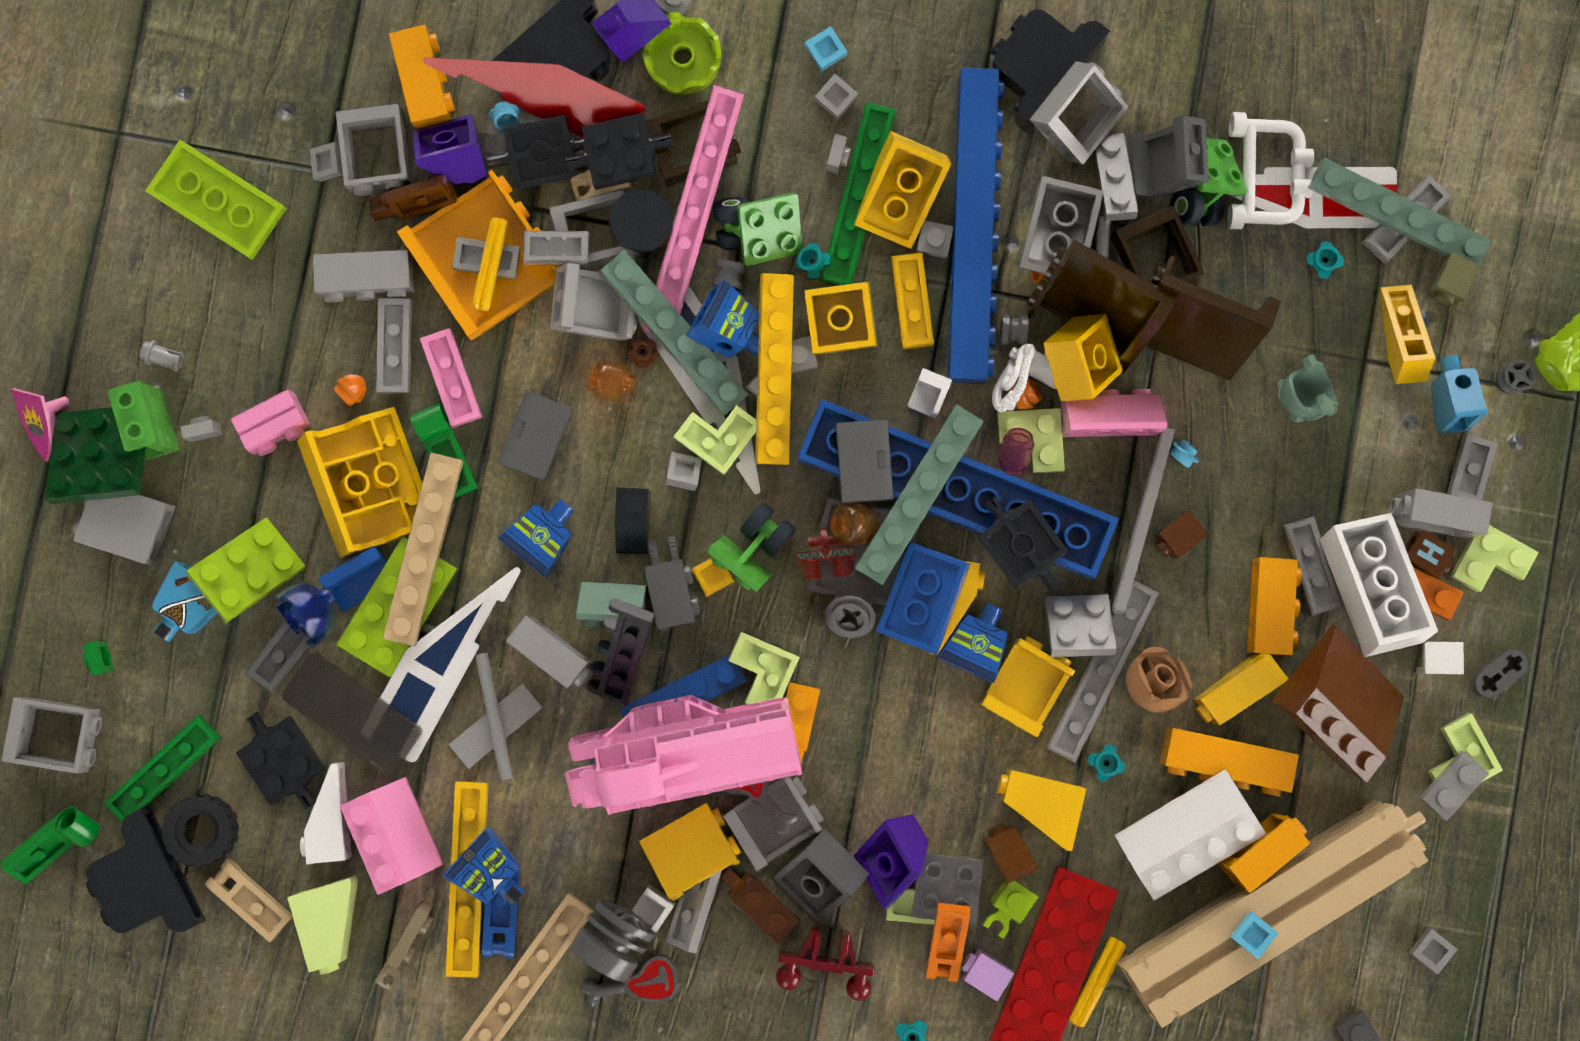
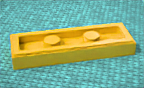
M923 253L891 256L902 350L934 346Z

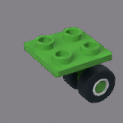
M1206 138L1209 182L1198 185L1197 189L1188 188L1173 194L1169 207L1174 205L1182 225L1191 226L1200 219L1201 225L1204 227L1217 225L1222 220L1225 211L1222 195L1243 196L1247 193L1243 175L1239 171L1232 147L1228 141Z
M789 193L749 202L741 197H729L718 200L713 204L714 219L724 223V229L716 231L718 246L726 250L742 249V259L746 266L797 255L803 249L797 194Z
M761 502L740 528V532L749 539L754 538L757 533L759 534L746 551H743L724 535L707 550L715 565L724 570L727 568L737 576L736 581L748 590L753 589L756 592L769 580L772 574L751 556L764 539L766 542L762 549L771 557L776 556L796 531V528L787 520L782 521L778 526L769 519L774 510L765 502Z

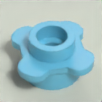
M1184 439L1181 443L1177 440L1173 441L1174 446L1169 453L1187 468L1193 462H1199V458L1196 456L1198 450Z

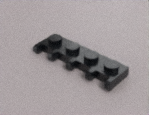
M611 599L608 608L611 612L618 614V619L608 618L604 621L603 629L613 634L611 642L601 640L598 643L597 650L607 655L605 663L602 661H595L593 663L592 672L602 677L600 681L595 679L589 680L587 690L626 706L633 690L655 613L619 599Z

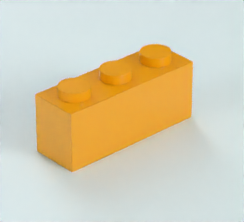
M425 24L389 33L410 121L414 128L419 129L452 120L451 112L455 111V105L451 93L445 92L443 82L448 81L447 74L423 62L425 57L437 58L436 53L441 52L436 34H430Z
M1267 557L1252 559L1247 653L1292 656L1293 650L1297 649L1298 632L1294 631L1295 618H1298L1300 613V601L1296 599V586H1300L1302 579V570L1298 567V560Z

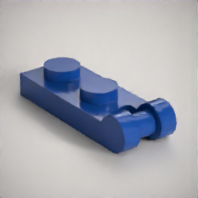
M521 869L512 877V880L519 886ZM497 894L488 904H485L482 957H493V954L504 955L505 958L515 959L519 899L511 906ZM494 933H504L505 942L494 941Z

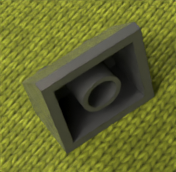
M824 828L808 841L773 878L819 923L849 899L868 877L869 873Z

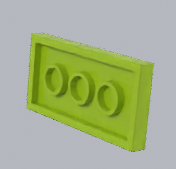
M182 140L178 141L145 190V192L251 260L254 259L287 210L285 206Z
M404 536L336 644L390 678L406 650L412 646L383 639L408 538ZM441 558L438 559L420 632L459 570Z

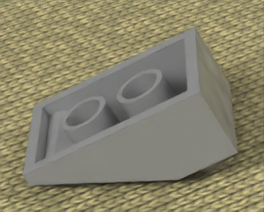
M1042 176L1037 186L1019 268L1045 274L1061 247L1068 249L1073 239L1090 248L1104 191Z

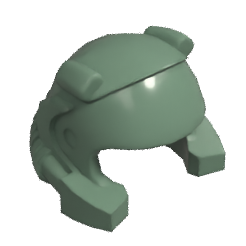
M1311 354L1303 358V368L1291 373L1285 380L1280 379L1278 381V398L1283 408L1290 414L1289 420L1293 422L1313 421L1325 415L1332 416L1337 412V406L1339 405L1323 363L1317 361L1315 355Z

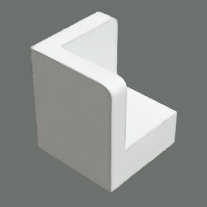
M923 368L908 402V408L936 419L952 380Z
M1424 642L1423 667H1416V674H1464L1463 642Z
M649 884L632 911L652 926L651 930L656 933L676 901L669 899L665 893Z

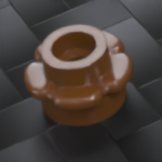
M636 338L631 342V348L628 349V358L637 367L647 368L658 359L657 345L650 338ZM644 349L646 350V354L641 355L640 351Z

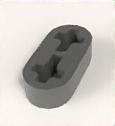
M1507 649L1499 652L1473 674L1470 681L1472 691L1477 696L1483 698L1498 696L1527 671L1528 659L1526 655L1516 649ZM1507 657L1517 659L1514 663L1516 670L1507 669L1502 672V669L1508 664ZM1495 675L1497 676L1490 683L1492 690L1482 689L1481 686L1484 684L1483 677L1492 678Z

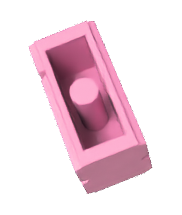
M288 389L231 418L245 449L254 455L258 453L259 456H264L276 450V443L287 439L289 442L300 438L305 433L304 429L311 426L297 396Z

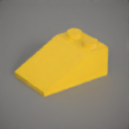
M890 131L877 159L854 225L911 249L951 166L948 156Z

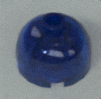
M298 583L284 589L273 598L274 602H281L276 608L285 622L297 636L303 632L308 637L305 643L312 648L322 642L332 632L336 624V612L332 606L336 601L326 588L319 590L312 584Z

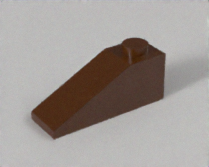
M1000 823L987 830L989 835L982 839L998 873L1008 883L1039 870L1037 863L1014 826L1009 825L1006 827L1005 823Z

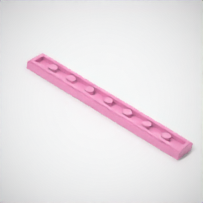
M716 85L712 89L656 283V287L679 314H681L744 97L742 93ZM644 325L643 330L650 332V330Z

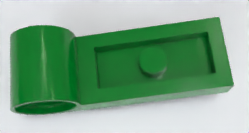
M437 403L410 415L414 430L423 442L429 457L430 453H435L463 461L454 500L478 490L475 478L441 404Z
M67 807L0 862L1 868L4 872L26 885L73 844L79 847H86L91 844L97 837L100 826L76 807Z

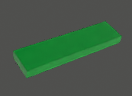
M202 715L196 716L103 803L122 823L129 814L149 807L217 744L222 737Z

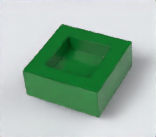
M93 641L83 644L85 650L83 662L86 669L91 671L92 675H105L115 672L106 641Z

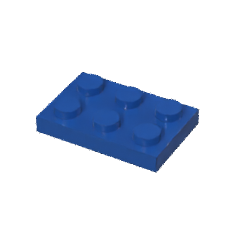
M909 541L876 632L930 653L938 654L971 564Z

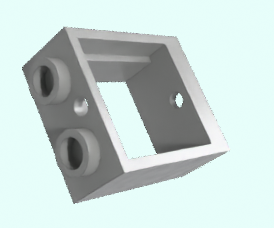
M1075 62L1030 119L1064 160L1081 165L1086 162L1129 107L1121 98V91L1105 79L1104 70L1092 62L1090 64ZM1085 84L1101 104L1077 135L1074 136L1058 117Z
M399 104L336 111L344 186L351 193L365 196L373 194V190L385 189L386 191H391L413 184L405 116ZM395 126L400 173L357 179L352 131Z
M623 189L550 208L555 231H570L567 221L568 216L614 205L617 199L624 194ZM622 246L589 254L588 265H580L579 269L588 270L607 265L623 250L631 258L641 255L628 248L625 249Z
M1415 488L1396 494V498L1391 500L1389 513H1392L1396 526L1466 539L1488 534L1493 503Z
M525 616L506 640L508 644L567 689L575 688L576 686L583 687L593 674L592 670H590V667L593 665L591 660L534 617Z
M13 697L1 761L76 774L89 772V767L93 766L96 758V750L93 748L95 736L99 734L102 726V718L99 717L100 709L30 697ZM36 708L83 716L75 762L28 754Z

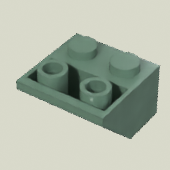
M582 582L576 620L584 621V627L603 628L604 621L608 618L617 620L618 614L611 612L608 608L611 599H619L646 610L648 586Z

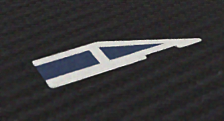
M688 286L680 315L691 327L702 304ZM637 317V321L644 328V323ZM645 331L647 336L656 343L657 351L703 419L708 424L714 422L720 428L733 409L723 416L651 332ZM710 349L742 386L737 356L725 357ZM744 398L737 406L747 413ZM751 438L738 456L740 462L736 464V467L753 493L759 494L760 485Z
M515 567L417 641L416 646H411L406 650L362 730L363 735L409 762H415L418 759L479 649L475 639L496 601L504 602L521 572L519 568Z

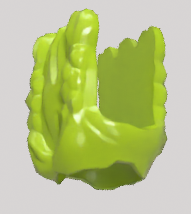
M1580 313L1576 314L1570 323H1567L1564 328L1560 329L1555 336L1550 339H1544L1539 343L1535 366L1548 383L1558 391H1580Z

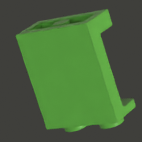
M135 381L108 390L125 451L130 452L146 447L145 457L149 460L180 451L163 391L141 381Z

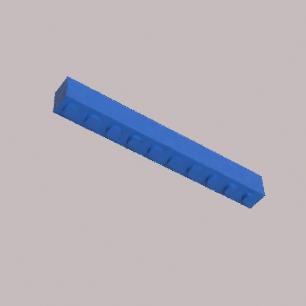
M961 68L959 74L947 376L948 379L952 380L951 383L985 384L988 376H993L994 357H989V345H994L995 326H990V314H995L996 295H991V283L997 282V264H992V252L998 251L999 242L998 233H993L994 221H999L1000 203L994 202L995 191L1000 190L1001 172H995L996 160H1001L1002 141H996L997 129H1002L1003 110H998V99H1003L1004 80H999V69Z

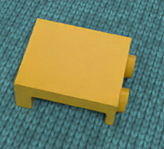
M1027 636L1025 641L1021 638L1016 639L998 670L995 682L989 685L979 705L1030 735L1038 737L1044 727L1042 726L1044 720L1070 676H1073L1075 670L1069 667L1070 660L1065 657H1051L1041 651L1044 645Z
M705 803L639 841L669 899L675 901L685 895L684 891L730 865L736 866L740 863L737 855L742 852L734 837L730 836L727 838L722 827L726 825V822L718 808L712 810Z

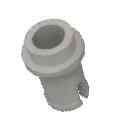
M153 340L151 342H144L140 350V359L144 360V363L147 365L154 363L178 372L183 363L184 353L159 346L158 342Z

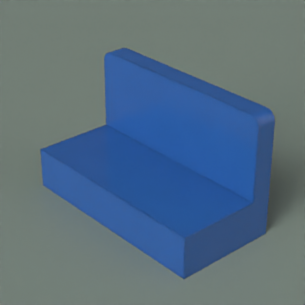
M372 547L318 579L325 590H330L341 611H347L363 602L387 560L380 548Z

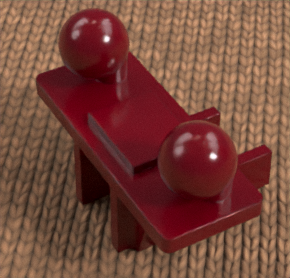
M819 926L811 927L799 953L779 950L778 962H782L784 965L776 973V982L784 990H793L799 986L801 972L797 965L808 966L812 970L842 974V972L854 973L855 975L847 981L846 992L855 1001L865 1000L871 993L872 986L867 975L875 976L874 964L855 961L851 935L846 930L841 932L838 959L817 956L820 943Z

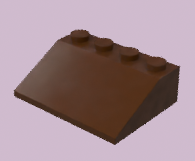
M1331 625L1272 701L1343 770L1367 783L1387 758L1404 696L1364 657L1361 651L1336 626Z

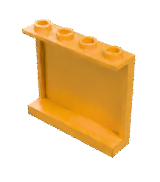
M493 170L488 172L490 175L488 179L457 198L456 203L445 206L411 229L407 225L397 231L471 341L554 287L556 267L560 266L524 264V231L541 230L538 226L532 229L526 220L530 217V214L521 201L514 203L509 195L513 191L503 175L497 178ZM493 217H497L508 222L504 244L521 248L516 280L496 278L490 309L482 311L472 306L478 274L453 270L452 265L457 237L486 241L490 220Z

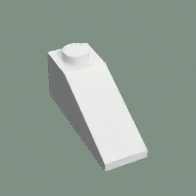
M344 762L330 765L305 827L304 837L300 840V851L302 857H306V864L344 861L352 858L350 829L340 808V805L348 802Z

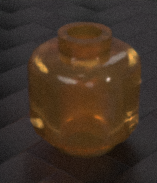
M599 360L595 366L590 367L587 389L592 391L595 399L620 403L624 401L627 393H633L635 375L630 374L629 366L626 363Z
M842 504L832 514L830 529L836 541L842 545L866 544L876 534L878 518L867 504Z

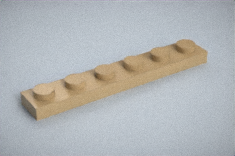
M430 453L383 639L412 646L417 644L463 465L462 460Z
M569 892L461 1041H501L569 948L580 928L585 926L589 913H594L595 911Z

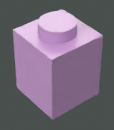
M979 948L975 954L970 952L961 966V969L964 971L961 975L964 981L996 1001L999 1000L1014 975L1009 967Z

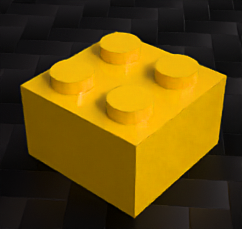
M868 282L804 290L813 354L819 355L878 347L870 284Z
M1106 314L1073 317L1043 343L1045 356L1049 361L1053 374L1054 386L1058 390L1061 401L1094 399L1123 372Z

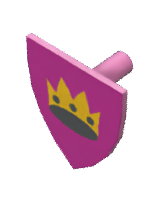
M13 388L11 391L25 431L39 455L46 462L49 460L52 449V438L56 421L55 413L70 408V402L64 396L45 403L44 396Z

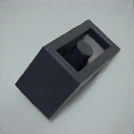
M616 487V553L648 555L651 491L649 489Z

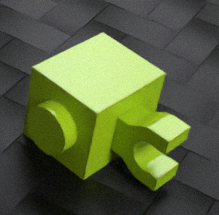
M1004 879L990 900L997 910L989 914L982 922V925L989 928L993 921H1000L1002 927L997 935L1004 939L1009 931L1010 920L1014 919L1021 924L1039 897L1016 880L1008 883Z

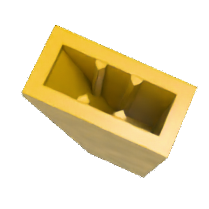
M1269 653L1253 654L1194 699L1199 705L1196 711L1207 724L1211 722L1213 725H1222L1284 684L1288 677Z
M1007 769L1006 775L1001 774L997 793L1002 794L1001 800L1060 847L1068 851L1073 850L1087 788L1012 769Z

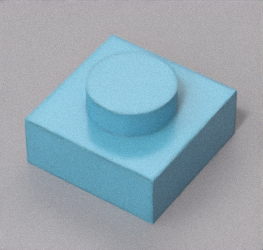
M831 26L805 42V48L821 72L846 57L848 53Z
M1249 910L1229 937L1255 958L1259 959L1278 935V932Z

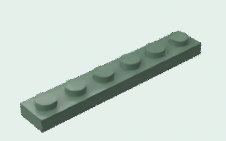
M1327 158L1320 160L1308 186L1309 189L1443 256L1453 252L1481 265L1491 243V240Z
M625 250L599 271L723 416L749 395L708 347L686 336L690 325Z
M956 404L856 565L855 569L883 585L984 422L983 420Z

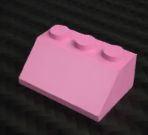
M1114 389L1103 390L1094 399L1061 401L1063 437L1156 436L1167 429V419L1160 394H1151L1150 389L1132 390V395H1119V390Z
M407 777L340 805L377 895L444 865Z

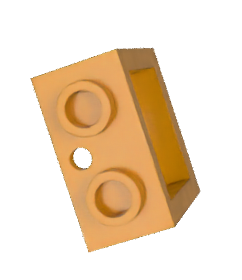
M1272 813L1260 823L1266 832L1265 836L1217 863L1235 886L1251 893L1310 844L1304 836L1307 830L1295 817L1291 819L1288 815L1283 816Z

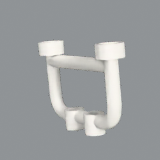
M1232 112L1229 119V136L1244 137L1243 181L1247 193L1242 196V204L1229 205L1227 212L1228 229H1242L1244 223L1283 225L1294 222L1303 213L1305 198H1311L1313 195V190L1308 188L1311 179H1305V167L1311 168L1313 166L1314 150L1306 149L1305 135L1294 122L1247 119L1245 112ZM1256 132L1286 133L1293 140L1290 160L1293 167L1290 185L1292 206L1287 212L1255 211Z

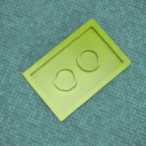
M266 517L186 571V575L222 620L228 623L305 570V564Z

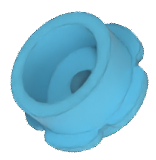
M500 102L495 105L494 109L490 110L489 119L493 121L494 126L498 130L504 131L503 127L519 123L518 115L520 110L515 104L510 105L508 102Z

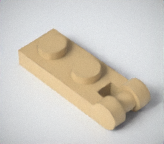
M226 858L220 865L221 870L216 875H211L205 882V885L269 943L272 942L292 920V914L242 871L235 861ZM230 878L236 882L231 890L225 884Z

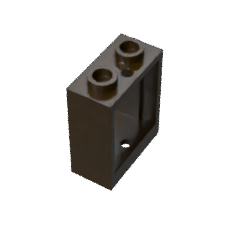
M709 100L646 120L648 132L652 138L663 136L662 129L705 116ZM733 135L731 138L723 169L737 165L736 154L741 153L736 135ZM668 148L655 150L666 186L686 181L691 163L674 168Z
M1174 205L1119 228L1111 236L1124 267L1143 278L1128 243L1166 227L1187 272L1186 275L1179 277V279L1198 286L1197 280L1205 274Z

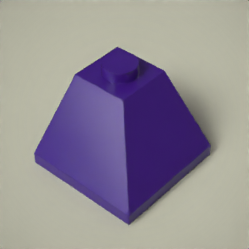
M620 0L592 22L604 42L622 63L672 24L655 0Z
M473 114L412 130L414 156L417 166L436 175L443 174L447 180L455 184L463 182L473 183L487 176L486 162Z
M913 814L885 820L853 855L869 873L866 879L883 910L888 909L922 873L929 841Z

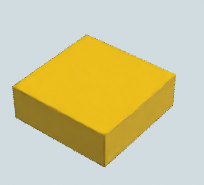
M711 558L691 569L706 597L734 582L728 569H721L712 562Z

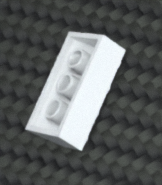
M1224 769L1115 834V837L1153 900H1156L1265 836L1266 832L1230 775Z

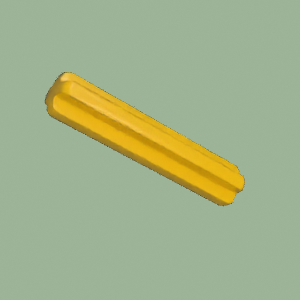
M493 217L490 220L472 301L473 308L482 311L490 309L508 228V222L502 218Z
M1115 937L1109 938L1073 1007L1069 1021L1081 1028L1086 1025L1126 948L1124 942Z

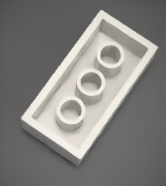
M1392 513L1335 525L1319 539L1364 657L1421 644L1438 632Z

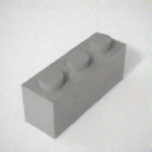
M408 250L313 255L314 292L321 298H324L326 302L344 301L343 297L356 296V300L360 301L374 300L375 295H387V298H406V294L415 293L414 257Z

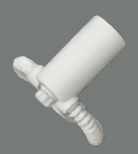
M1024 344L1019 349L1012 348L1009 353L1010 360L1007 363L1008 365L994 386L992 402L998 412L1013 410L1026 388L1025 384H1027L1028 375L1056 389L1049 361L1045 355L1035 350L1033 344ZM1019 376L1015 388L1009 391V393L1003 399H1001L1002 391L1010 390Z

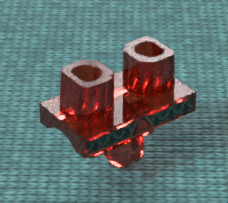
M819 527L820 537L808 538V547L821 546V550L796 552L797 564L800 563L804 580L821 578L820 561L832 560L834 577L851 575L852 558L855 557L854 547L828 549V545L840 544V536H827L826 527Z

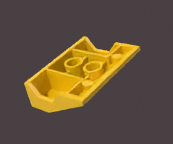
M395 407L363 415L345 424L325 430H310L298 439L297 443L340 559L410 535L423 483Z

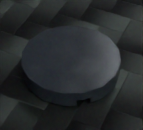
M644 189L628 191L620 196L611 209L609 219L612 236L618 244L636 253L652 252L661 247L670 235L673 223L671 209L666 201L653 191Z

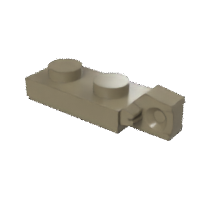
M424 901L420 902L375 980L376 984L392 991L402 979L401 962L403 961L408 964L417 948L412 942L418 933L424 935L434 919L429 916L433 906Z

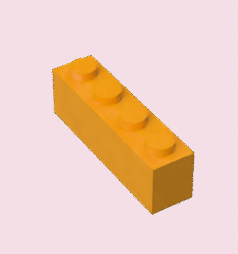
M1167 727L1160 764L1168 766L1167 773L1187 776V771L1200 773L1199 779L1204 781L1226 769L1237 788L1249 790L1250 784L1262 786L1261 793L1281 797L1282 791L1292 793L1299 755Z

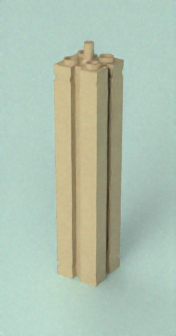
M1373 800L1365 805L1362 810L1352 813L1309 840L1310 844L1251 893L1237 886L1136 948L1132 954L1120 958L1118 965L1137 993L1136 995L1149 1016L1163 1028L1173 1022L1175 1017H1181L1409 874L1411 869L1418 868L1428 862L1423 853L1426 851V848L1421 839L1416 834L1409 835L1412 830L1424 824L1426 819L1420 811L1407 818L1399 806L1394 807L1393 804H1382V802ZM1249 910L1278 932V935L1259 959L1255 958L1229 937Z

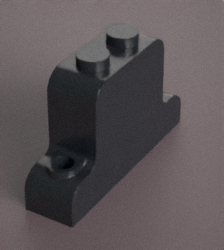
M560 0L492 61L559 64L593 81H601L610 71L611 55L607 44L588 24L598 13L595 0Z
M1034 9L1026 17L1021 14L1010 28L1013 32L1006 41L1001 38L992 49L991 54L995 57L991 69H999V80H1004V85L1020 97V100L1013 108L1016 112L1015 122L1028 135L1035 129V125L1030 121L1031 117L1075 62L1088 63L1105 42L1110 30L1097 21L1081 23L1074 32H1071L1044 10Z
M151 807L139 809L126 816L121 827L126 844L120 849L91 863L86 871L88 880L86 881V887L93 898H97L102 909L100 910V915L104 924L107 927H111L117 933H126L162 916L170 930L184 932L205 922L206 919L178 862L165 850L167 848L165 843L163 844L162 842L163 832H161V827Z

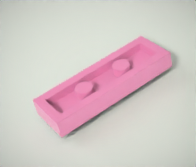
M447 328L420 338L451 427L455 428L483 418L452 330Z

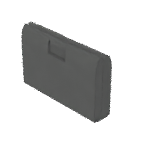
M526 390L497 463L546 481L573 408Z
M888 420L836 423L842 503L893 500Z

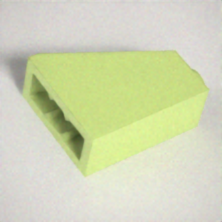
M357 875L287 897L309 973L319 970L320 975L339 969L338 963L347 959L358 885Z

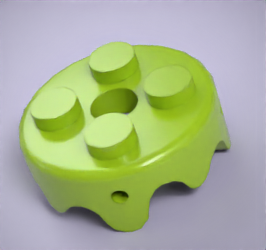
M671 12L666 16L672 24L645 45L643 59L649 77L658 87L671 94L691 95L705 89L716 78L722 59L720 40L718 35L702 18H690L683 16L679 12ZM679 50H687L691 53L692 57L689 62L680 64L674 60L675 53Z

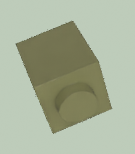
M1452 252L1441 259L1427 292L1434 295V299L1441 304L1448 306L1456 305L1466 299L1481 265Z

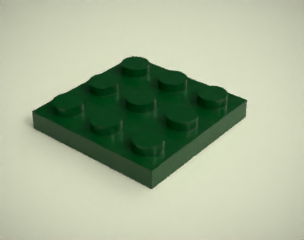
M112 407L56 414L45 500L50 504L140 495L146 447L130 452L124 450Z

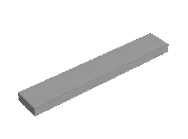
M1167 428L1160 432L1111 608L1114 614L1123 616L1127 609L1175 433L1174 429Z
M1134 580L1126 612L1123 616L1112 613L1116 642L1115 655L1090 657L1046 749L1076 763L1159 592Z

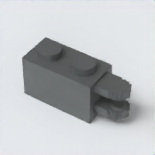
M675 536L668 537L667 545L669 552H671L672 561L666 563L660 562V551L656 541H649L653 565L644 567L657 629L664 630L695 623V615H699L701 612L697 596L691 597L688 584L694 583L690 565L684 566L683 560L680 559Z

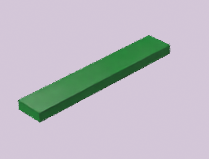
M870 102L865 104L828 249L831 263L823 268L821 283L840 286L852 284L866 231L855 226L854 222L877 159L891 131L896 112L894 108Z

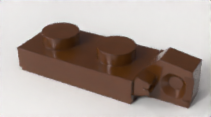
M441 174L388 191L370 199L369 214L375 221L391 216H398L400 220L456 203L457 192L446 177Z
M731 866L721 874L720 877L731 887L727 892L732 898L731 900L776 944H779L800 922V919L754 875L751 876L746 872L741 877Z

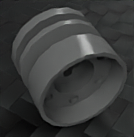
M598 899L594 907L601 915L597 913H589L588 920L597 930L580 928L570 945V950L583 962L616 981L626 983L638 965V961L629 953V950L645 953L648 948L642 940L652 942L656 933L651 930V927L639 915L630 909L605 899Z

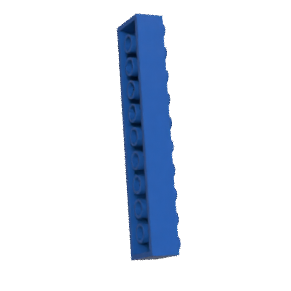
M821 399L797 457V462L840 479L836 423L871 421L872 419ZM888 426L893 501L896 502L932 443ZM964 456L961 457L927 512L930 516L981 535L996 520L985 505L986 502L991 501L996 496L1004 509L1009 511L1020 507L1031 499L1068 550L1053 565L1089 580L1096 578L1119 518Z

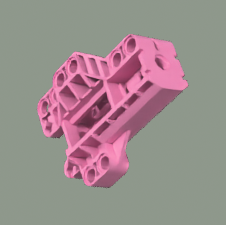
M692 695L678 697L676 702H674L676 699L674 698L634 707L614 727L572 737L568 743L572 761L591 758L596 760V764L575 768L565 773L572 807H577L579 803H581L582 808L602 806L607 809L608 815H611L612 813L650 807L661 803L707 795L717 791L802 775L801 759L788 698H776L723 709Z

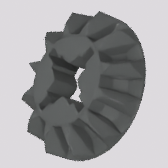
M848 592L845 596L840 597L836 595L833 601L828 602L825 620L828 627L837 635L846 638H858L872 630L876 621V612L873 609L872 602L864 600L862 594L857 597ZM848 609L850 612L856 611V619L852 616L845 617L846 610Z

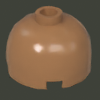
M1153 646L1143 650L1129 665L1126 673L1125 683L1129 695L1139 707L1148 712L1164 713L1178 707L1188 698L1187 692L1191 690L1192 686L1189 672L1183 662L1178 657L1173 660L1166 654L1168 650L1161 647Z

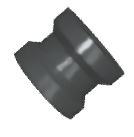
M717 260L715 267L718 272L717 276L713 278L712 286L715 287L723 280H726L737 292H742L743 283L741 279L746 274L747 266L735 261Z
M1002 314L999 335L1000 345L1016 343L1022 347V345L1027 343L1028 315L1013 318L1009 314Z
M1516 360L1506 364L1496 374L1497 386L1506 394H1517L1530 389L1536 380L1534 367L1524 360Z

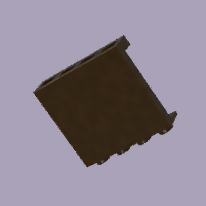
M1073 239L1068 249L1063 247L1059 249L1054 260L1027 302V305L1031 306L1027 315L1030 320L1039 305L1066 321L1077 316L1106 314L1116 350L1121 352L1119 360L1122 373L1124 374L1163 325L1177 298Z
M1170 256L1164 267L1161 265L1157 266L1152 280L1149 279L1148 282L1173 295L1177 300L1163 325L1146 346L1231 380L1272 329L1281 300L1269 296L1257 311L1169 275L1175 257Z

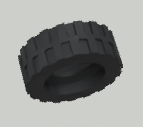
M208 794L195 795L180 800L179 803L174 804L170 808V812L164 817L165 821L161 827V832H163L162 842L163 844L165 843L167 848L165 850L174 857L175 861L182 862L185 866L203 867L222 860L234 848V842H237L239 823L237 824L236 822L237 816L235 812L221 798L217 796L211 797ZM195 815H206L215 824V837L206 846H195L185 836L186 823Z

